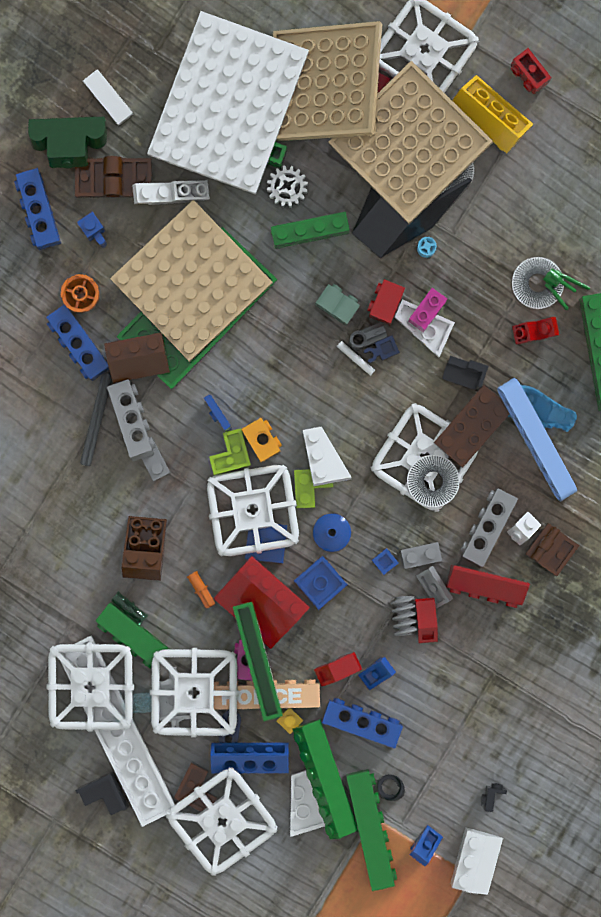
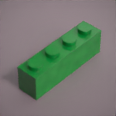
M346 212L271 227L275 249L347 235L350 232Z
M112 602L107 605L95 620L100 630L105 633L107 631L113 635L112 639L119 645L123 643L131 649V654L134 657L140 656L143 659L142 663L149 669H152L153 654L156 651L170 649Z

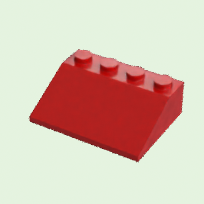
M252 555L213 598L233 617H235L234 606L253 602L263 643L270 649L310 608Z

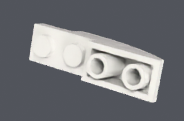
M207 180L135 183L132 185L134 204L159 205L186 203L193 200H209Z

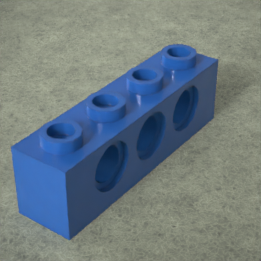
M38 168L16 174L17 180L14 183L17 192L21 191L22 198L20 199V204L23 210L26 209L28 215L25 217L27 227L31 228L33 235H30L33 246H37L39 250L61 244L41 172ZM29 188H36L34 195H27ZM35 206H41L40 213L33 214V208ZM40 224L47 225L44 232H38Z
M65 304L46 317L49 321L47 326L53 333L55 331L60 336L58 341L63 348L68 347L71 352L69 354L70 358L75 364L77 362L82 367L80 372L85 379L90 378L94 381L109 370L107 361ZM64 324L71 325L68 333H62L61 329ZM81 339V347L78 349L73 348V341ZM88 354L92 355L93 361L90 364H85L83 361L84 357Z
M329 699L322 719L323 724L396 748L403 728L399 724L400 720L389 717L387 720L381 718L382 714L371 710L370 713L363 711L361 706L352 704V707L344 705L345 701L341 699ZM345 710L350 713L348 720L343 721L339 718L341 711ZM360 717L368 719V724L365 727H360L357 724ZM383 723L386 725L384 733L376 732L375 729L378 724Z
M211 743V774H219L224 770H228V768H234V771L239 774L289 773V743Z

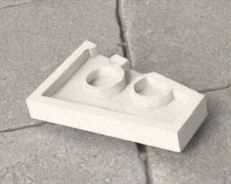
M402 299L394 318L439 358L455 322L436 315L423 333L408 322L418 306Z
M317 427L303 430L313 486L351 480V475L323 428Z
M306 770L291 774L290 837L325 826L323 818L319 814V806L313 796V789L310 780L307 778Z

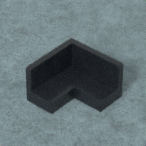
M450 356L442 379L479 391L482 388L489 366L473 360L468 362Z
M113 771L75 790L77 794H80L85 806L103 798L110 815L122 810L125 811L129 807Z

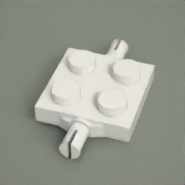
M169 672V679L159 681V690H174L175 677ZM192 689L191 691H189V694H191L192 698H194ZM159 695L160 721L164 720L174 710V695ZM177 713L169 721L172 728H175V726L179 728V721L191 719V713Z

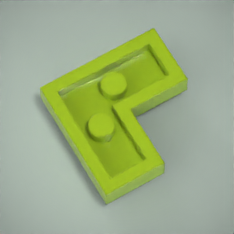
M241 428L223 433L227 452L209 456L213 474L217 475L251 466Z
M310 469L294 470L296 508H315L314 488H333V483L313 486Z

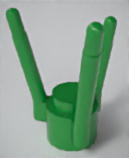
M551 268L543 279L546 282L544 286L551 291L563 308L568 310V306L552 286L557 287L560 283L575 293L576 289L562 280L565 279L586 290H590V287L561 273L558 269L554 270Z

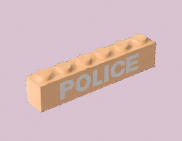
M304 679V683H296V680H285V683H277V680H274L281 708L320 707V683H316V679ZM214 681V690H229V681H227V685H219V681ZM237 681V690H239L237 709H260L253 681H246V684H239ZM214 696V709H229V696Z

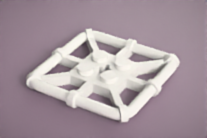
M409 0L393 23L390 22L388 25V30L381 38L380 53L394 33L407 42L400 51L380 54L379 68L394 78L399 72L382 60L401 57L408 63L412 61L433 81L432 72L439 63L450 71L439 87L445 93L455 77L461 74V69L476 49L479 39L471 30L453 19L451 14L448 12L444 13L427 0ZM419 5L442 20L434 32L423 25ZM414 6L417 28L410 36L401 30L399 26ZM447 23L468 39L448 42L438 34ZM469 45L455 65L442 58L450 48ZM420 46H428L430 52L422 54Z
M416 403L411 404L393 431L388 433V439L376 455L371 471H374L377 477L399 490L401 495L404 496L405 494L416 501L409 492L407 482L403 485L383 472L382 469L403 466L410 470L412 465L421 458L420 455L426 454V452L429 455H439L448 459L449 456L433 442L451 422L449 420L445 421L423 406ZM418 413L442 427L434 440L422 433ZM413 414L417 436L410 445L398 436ZM394 442L407 449L400 461L381 464ZM478 451L463 468H459L460 483L464 480L462 478L476 458ZM429 472L424 478L428 482L429 490H435L433 480L437 476V472ZM422 505L426 509H429L434 512H439V509L443 507H427Z
M272 465L253 469L247 467L241 471L217 474L208 478L209 520H212L215 546L220 556H235L254 552L260 554L262 551L285 548L298 543L299 529L295 510L297 504L293 497L290 474L285 465ZM276 473L266 488L252 490L251 476ZM283 477L286 502L271 504L269 492L278 480ZM245 478L247 491L233 493L219 482ZM214 487L231 498L233 510L218 512ZM251 505L258 508L255 515L247 512ZM288 508L291 534L274 522L272 510ZM234 516L236 528L223 544L219 519ZM272 527L285 536L287 540L260 544L258 529ZM253 530L255 545L228 549L240 532Z
M88 642L87 644L53 645L49 649L48 684H46V689L48 690V715L52 728L93 732V730L128 729L131 726L132 690H134V684H132V654L128 646ZM62 652H87V667H75ZM94 652H120L107 667H94ZM56 657L71 671V684H56ZM124 657L125 684H111V670ZM89 682H92V685L96 687L92 692L86 689V685ZM69 689L71 690V703L56 717V690ZM111 690H125V717L111 703ZM74 707H88L87 722H61V720ZM94 707H106L120 722H94Z
M192 648V650L165 649L159 652L156 651L153 654L152 690H150V695H152V731L155 734L191 736V738H196V736L232 735L235 732L239 690H237V659L233 651L197 650V648ZM164 657H192V673H178ZM197 657L225 658L211 673H197ZM160 662L175 677L174 690H159ZM229 662V690H214V676ZM193 687L200 691L196 698H192V695L189 694ZM159 695H174V710L159 723ZM214 696H229V724L215 711ZM177 713H191V728H164V726ZM197 713H210L224 728H197Z
M228 768V770L220 772L201 787L197 786L194 788V792L174 805L166 815L170 825L185 843L186 849L190 850L203 868L213 876L225 871L241 858L248 857L251 851L271 838L278 828L272 816L259 801L260 797L253 793L241 775L234 771V768ZM226 778L224 795L212 804L205 793ZM232 779L235 780L248 798L238 806H235L229 798ZM197 798H201L207 806L199 814L179 812ZM250 805H254L266 823L246 821L240 812ZM220 817H221L222 819H225V818H226V819H227V820L225 821L226 824H225V825H218V823H219L218 818H220ZM177 819L196 821L203 831L191 839ZM246 828L266 831L246 846L237 837V834ZM207 836L215 844L212 865L196 846L198 842ZM232 839L240 850L217 866L220 847Z

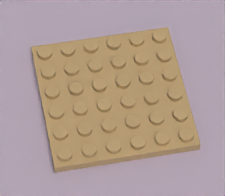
M380 21L273 31L274 38L309 50L276 141L374 135L382 23Z
M410 61L377 94L374 135L335 137L328 143L410 224L493 141L423 71Z
M194 200L110 278L189 362L273 284L261 269Z

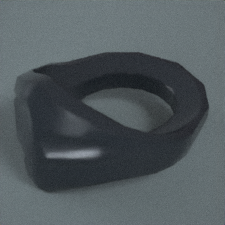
M388 774L378 781L377 789L384 799L397 801L404 796L405 786L399 777ZM392 779L397 783L399 790L396 795H388L383 791L382 784L385 780Z

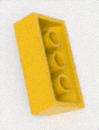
M477 75L466 83L452 100L506 154L533 126L531 121Z

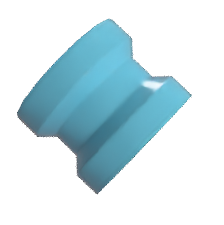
M431 237L420 239L417 245L418 254L424 258L433 256L437 248L435 240Z

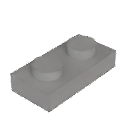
M156 443V448H153L154 455L142 458L153 481L171 473Z
M438 542L400 550L404 569L442 561Z
M433 566L416 576L429 598H435L436 609L453 599Z

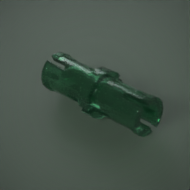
M119 591L111 599V602L124 611L123 613L131 616L140 625L148 616L135 606L136 603L134 601H129Z

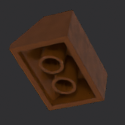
M162 333L104 343L113 383L170 373Z

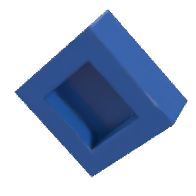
M387 548L372 559L383 575L398 564V561Z

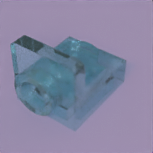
M150 692L132 693V714L151 712L152 695H150Z

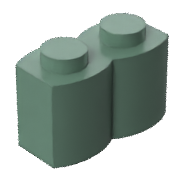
M328 284L315 305L347 326L360 307L357 304L358 300L352 295L347 297L341 293L343 290L339 286Z

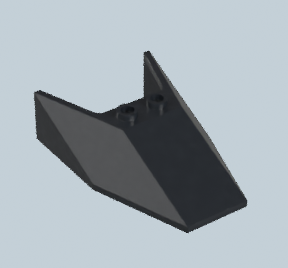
M467 178L441 193L410 224L371 187L352 234L381 259L432 229L470 186L472 179Z

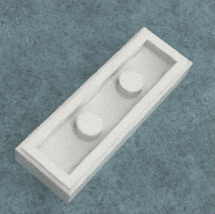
M98 69L83 80L84 84L118 126L133 115V112Z

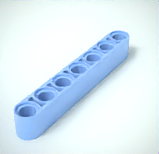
M513 378L498 387L497 391L555 497L561 502L577 492L575 483L518 380Z

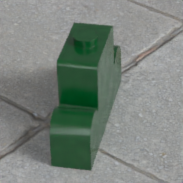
M105 116L29 119L28 135L34 150L44 151L47 149V158L51 168L69 169L72 167H86L88 165V146L93 149H100L106 145L107 125Z

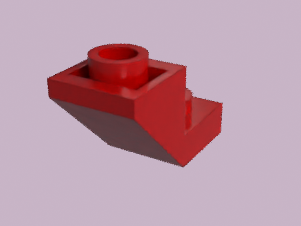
M556 317L512 326L516 345L559 336Z
M435 598L415 599L418 643L438 642Z
M355 652L340 656L333 662L318 666L314 671L321 687L361 671L362 667Z

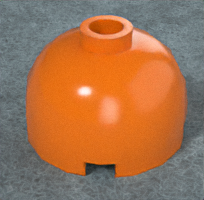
M77 274L65 280L61 287L60 295L68 309L76 313H85L96 306L99 301L100 292L98 285L92 278L87 275Z

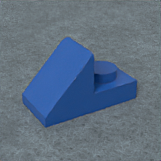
M381 657L359 673L358 676L367 688L371 690L393 676L396 671L385 657Z
M427 825L410 849L412 851L409 855L423 866H426L430 862L443 836Z

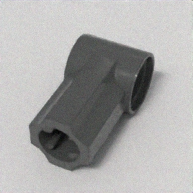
M380 322L363 330L353 332L349 338V346L351 349L358 351L387 338L384 325ZM358 336L362 338L363 343L356 345L353 342V338Z

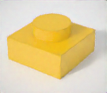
M288 708L283 713V716L279 717L276 721L291 734L293 732L292 728L299 726L303 719L292 708Z

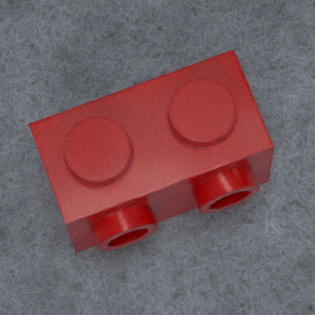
M529 48L512 60L511 70L516 77H520L523 80V86L528 92L531 91L534 95L549 84L552 77Z
M385 279L382 284L378 283L375 294H378L376 300H371L367 309L370 312L369 317L390 325L405 287Z

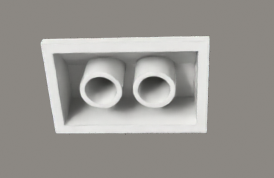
M465 827L450 883L452 888L469 893L488 895L503 838Z

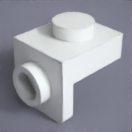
M527 512L507 533L515 542L522 545L537 531L541 524Z

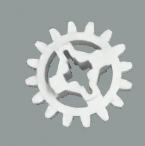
M283 166V171L277 168V174L271 173L270 177L272 180H267V184L271 186L267 188V192H272L269 198H275L274 203L276 205L281 202L282 208H284L285 204L292 208V203L298 206V199L304 200L305 197L302 194L308 192L304 188L308 186V182H303L305 175H299L300 169L294 172L293 166L289 170L286 169V166ZM285 175H291V176H294V177H293V178H289V177H286ZM279 180L280 185L275 189V183ZM284 184L291 185V190L284 189ZM300 184V191L296 194L295 188ZM281 196H288L290 199H284Z

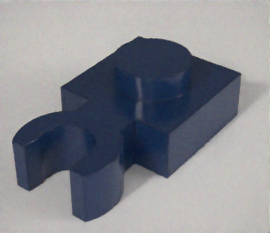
M393 336L375 342V349L366 348L364 350V354L367 352L373 354V358L367 360L368 363L374 362L378 356L383 361L400 353Z

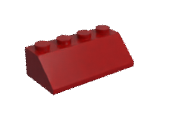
M456 565L450 566L446 587L450 588L449 592L461 595V591L469 593L468 597L479 599L480 596L488 597L487 601L497 604L501 600L506 602V606L517 608V605L523 606L530 583Z

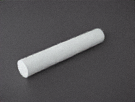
M341 341L337 345V348L370 376L374 373L375 369Z

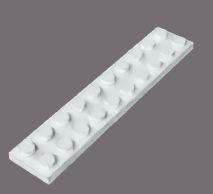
M91 635L75 644L96 643ZM62 652L75 667H87V652ZM94 652V667H107L101 653ZM62 663L71 682V671ZM111 675V684H116ZM92 682L86 685V689L89 692L96 688L95 685H92ZM111 690V703L125 717V701L120 691ZM83 707L88 716V707ZM94 707V722H120L106 707ZM133 718L128 729L95 730L141 826L143 827L167 815V812L176 804Z

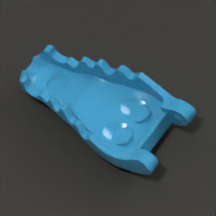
M521 385L544 428L552 429L556 427L568 432L574 426L577 420L575 411L561 406L531 386Z

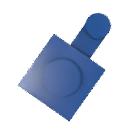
M93 211L77 222L89 241L95 239L101 248L107 246V242L101 235L105 232V229Z

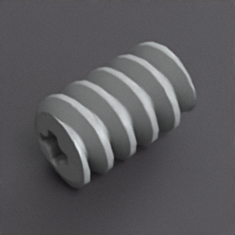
M392 597L396 600L391 602V605L397 606V608L391 610L392 613L397 614L392 620L398 622V624L393 625V628L399 629L398 632L394 633V636L413 635L412 632L418 629L412 626L417 620L411 618L416 615V612L410 610L415 607V604L410 603V601L414 600L415 597Z

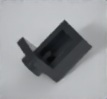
M491 783V786H486V792L481 796V806H484L483 809L485 811L493 812L495 793L507 794V789L503 788L502 784Z

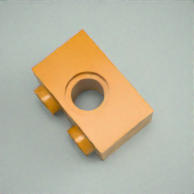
M259 418L241 429L261 463L281 452L279 447L282 445L277 436L272 437L269 432L272 428L267 420L263 421L262 418ZM261 434L268 436V442L264 445L259 444L257 441L258 436Z

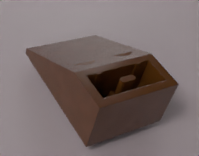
M128 517L122 560L123 578L161 581L167 519Z

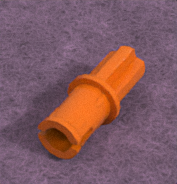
M198 571L187 576V579H189L196 591L194 593L199 596L204 607L207 609L213 606L215 601L207 589L208 585L205 586Z

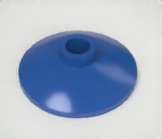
M326 514L316 521L313 528V537L321 549L335 552L343 549L348 544L351 538V528L344 517L338 514ZM334 529L336 531L335 536H330L328 531Z

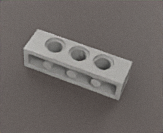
M128 379L108 386L107 389L130 459L134 462L154 455L153 448H156L153 437L149 438L147 433L150 427L147 419L143 420L141 413H144L141 401L137 402L136 395L139 394L136 385H132ZM125 399H131V403L128 406H123L122 403ZM132 416H136L137 421L133 424H129V418ZM142 434V440L134 441L135 435Z
M496 488L495 491H490L486 499L489 501L488 505L480 510L478 524H473L469 535H471L469 541H465L460 549V552H462L461 557L480 567L484 566L518 498L499 488ZM494 504H498L501 507L499 515L492 513V506ZM486 521L492 523L493 528L490 532L483 530V524ZM477 538L482 539L484 542L482 549H476L474 546V541Z

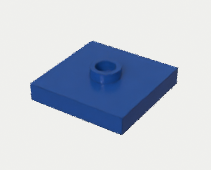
M207 395L204 397L212 410L209 414L214 422L219 421L225 432L230 431L231 425L212 396Z
M278 524L287 531V525ZM272 527L258 529L260 544L286 540L285 536ZM253 530L248 531L246 546L255 545ZM285 548L266 550L260 554H257V552L245 554V559L252 555L258 561L283 563Z
M323 556L294 580L318 610L348 585Z

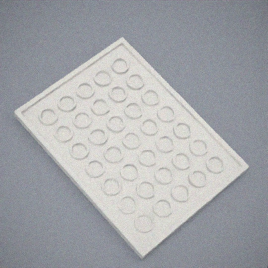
M200 11L147 155L256 195L309 50Z

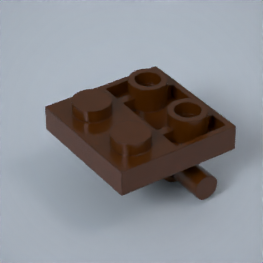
M547 523L525 554L557 577L579 545L561 533L557 527Z

